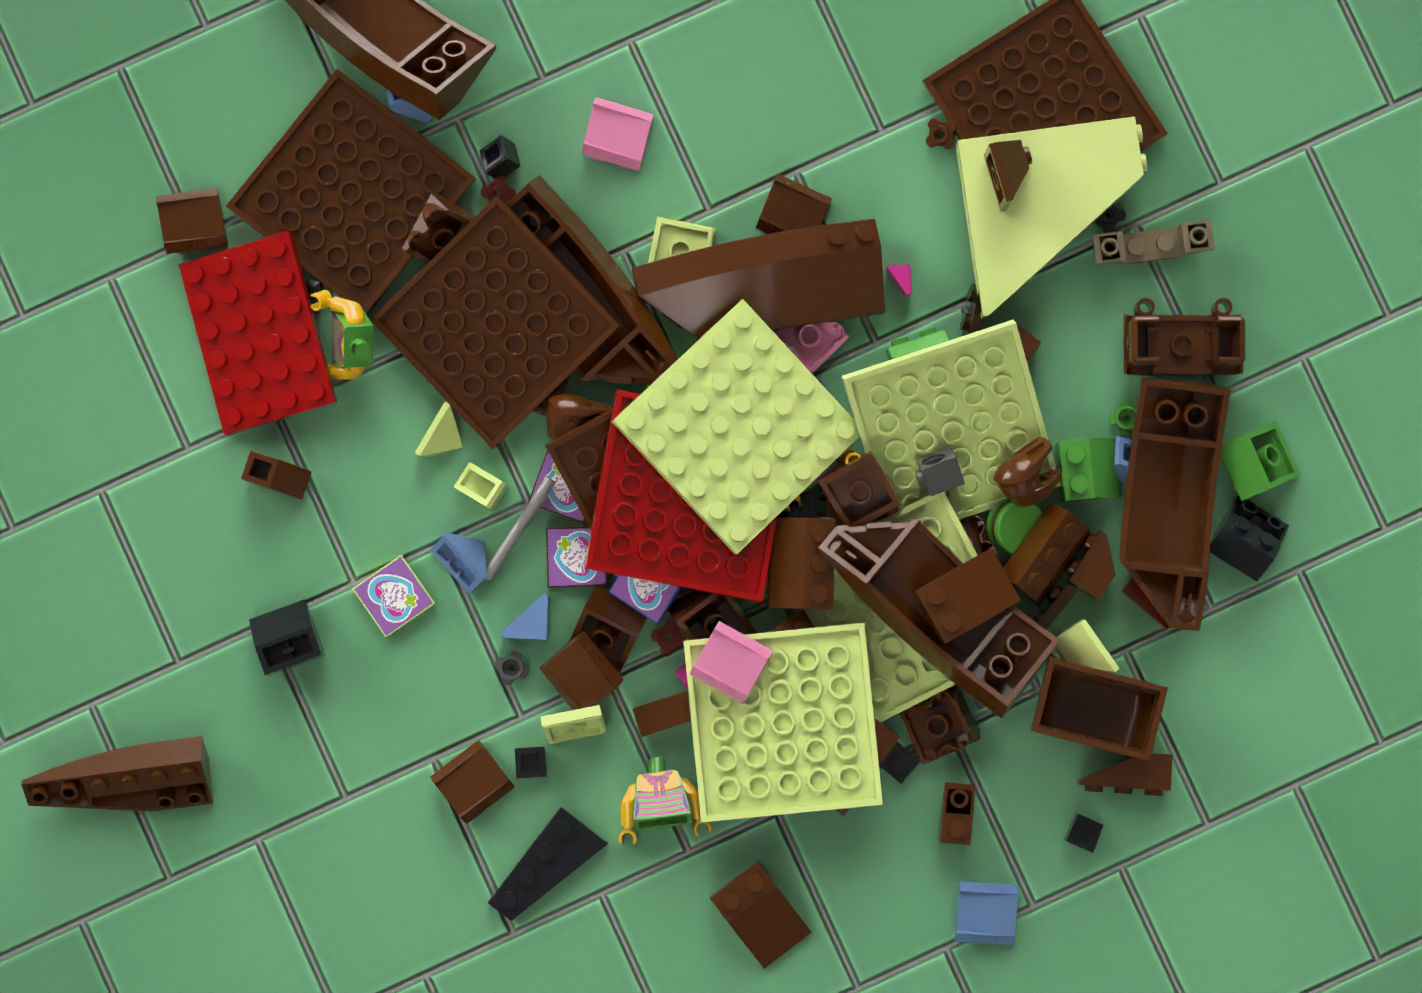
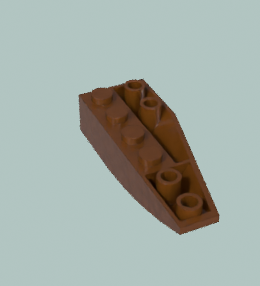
M202 736L145 743L99 753L51 768L26 778L21 782L28 806L161 811L213 804L209 757Z

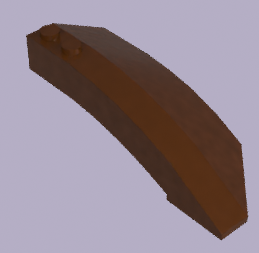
M285 0L310 28L350 63L395 95L438 120L460 103L496 50L495 44L449 19L423 0Z
M540 175L523 187L507 205L621 325L615 333L576 369L581 377L580 380H605L608 383L620 384L641 383L649 384L650 386L678 360L652 312L643 301L637 298L635 287L600 241Z
M875 219L820 225L760 235L697 249L632 268L637 298L645 304L649 303L663 313L662 316L680 329L684 328L697 337V341L742 299L772 331L885 313L882 251Z
M1141 378L1126 477L1119 561L1170 628L1200 631L1209 577L1210 539L1217 475L1231 390L1223 385Z
M920 519L908 520V522L891 524V521L866 523V526L849 527V525L836 526L818 547V551L883 622L931 665L1000 718H1003L1061 641L1018 608L1011 606L942 645L912 592L963 563L920 522Z

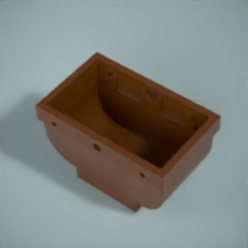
M1048 657L1030 731L1150 761L1168 687Z

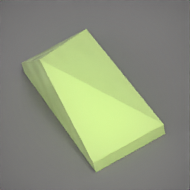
M444 402L415 451V454L421 458L463 448L453 408L447 402Z

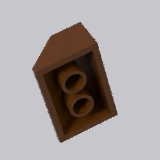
M1049 503L1003 568L1013 587L1040 608L1082 549L1081 547L1088 539L1090 531L1085 524L1069 511Z
M777 518L769 562L768 608L833 610L834 568L818 551V547L835 528L836 519Z

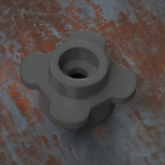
M512 651L510 656L495 660L494 666L500 671L502 675L501 682L505 685H511L514 680L526 678L529 674V669L523 665L521 660L522 654L519 651ZM510 665L514 666L513 671L509 670Z

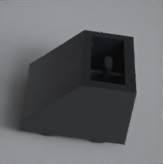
M1238 495L1210 540V553L1257 582L1274 561L1289 525L1282 522L1277 516H1273L1258 507L1253 501L1247 499L1241 501Z
M306 599L249 619L254 646L265 675L270 676L326 655Z

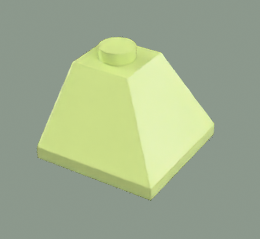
M1085 619L1077 621L1056 636L1061 641L1051 653L1054 658L1110 673L1120 669Z

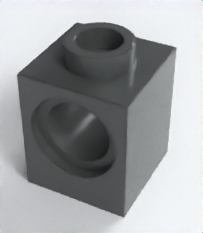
M951 448L917 460L920 469L915 472L921 489L926 487L931 496L965 484L957 457Z

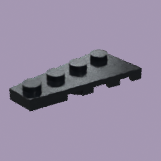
M560 807L488 901V904L512 921L605 847L608 842Z

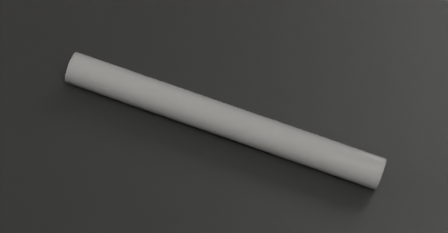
M545 477L486 568V580L492 582L556 484L551 478Z

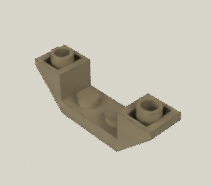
M1211 220L1181 223L1178 227L1127 234L1117 231L1092 235L1096 265H1128L1174 259L1215 249Z

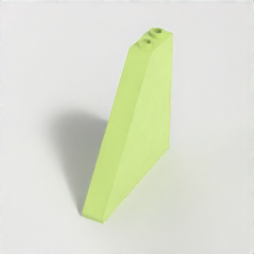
M1135 117L957 141L956 153L977 295L978 292L980 295L981 319L987 320L1142 178L1143 172L1147 171V160L1145 153L1140 154L1139 142H1143L1141 125H1136ZM1021 140L1023 147L1027 146L1029 148L1032 164H1029V170L1008 209L1001 212L984 153L990 143Z

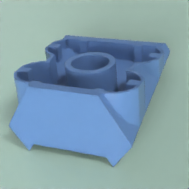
M960 881L956 900L955 942L1014 945L1018 885Z

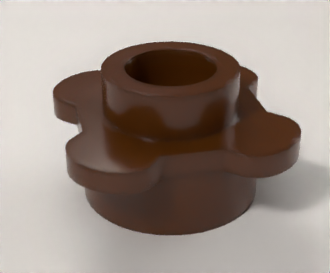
M936 118L931 119L928 122L930 130L929 136L926 138V144L931 148L935 146H943L947 150L953 148L955 145L956 123L952 120L940 122ZM940 131L944 133L942 137L939 136Z

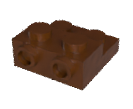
M872 451L867 452L819 480L820 486L844 525H849V527L866 526V523H873L872 520L881 515L887 518L899 510L898 506L902 503V498L888 475L884 473Z

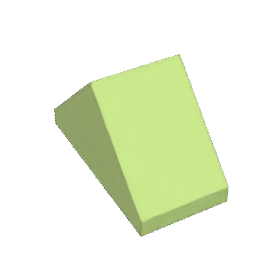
M469 462L454 488L493 512L508 486L503 481Z

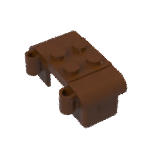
M1142 298L1135 304L1134 316L1123 314L1124 374H1243V362L1246 358L1245 319L1242 314L1230 316L1232 303L1229 299L1220 298L1213 303L1211 315H1153L1155 304L1149 298ZM1140 304H1145L1148 307L1147 313L1141 311ZM1218 304H1222L1225 307V313L1218 310Z

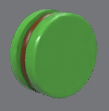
M1008 498L999 501L992 508L987 519L986 529L989 540L996 548L1014 554L1041 516V509L1035 504L1019 507Z

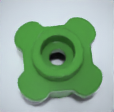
M1123 401L1120 403V408L1115 413L1109 415L1108 421L1111 425H1116L1120 429L1121 435L1130 436L1133 433L1136 409L1132 407L1131 402ZM1124 416H1128L1129 420L1124 421Z

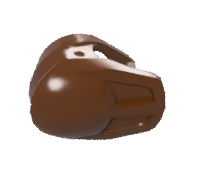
M573 394L555 395L548 399L546 411L547 435L556 439L579 427L580 422L590 421L595 418V414L601 415L612 409L613 406Z
M1044 437L1035 438L1006 459L994 473L993 480L996 482L999 490L1016 506L1027 507L1042 501L1051 494L1061 480V474L1055 467L1051 468L1048 472L1040 473L1044 460L1053 449L1050 442Z

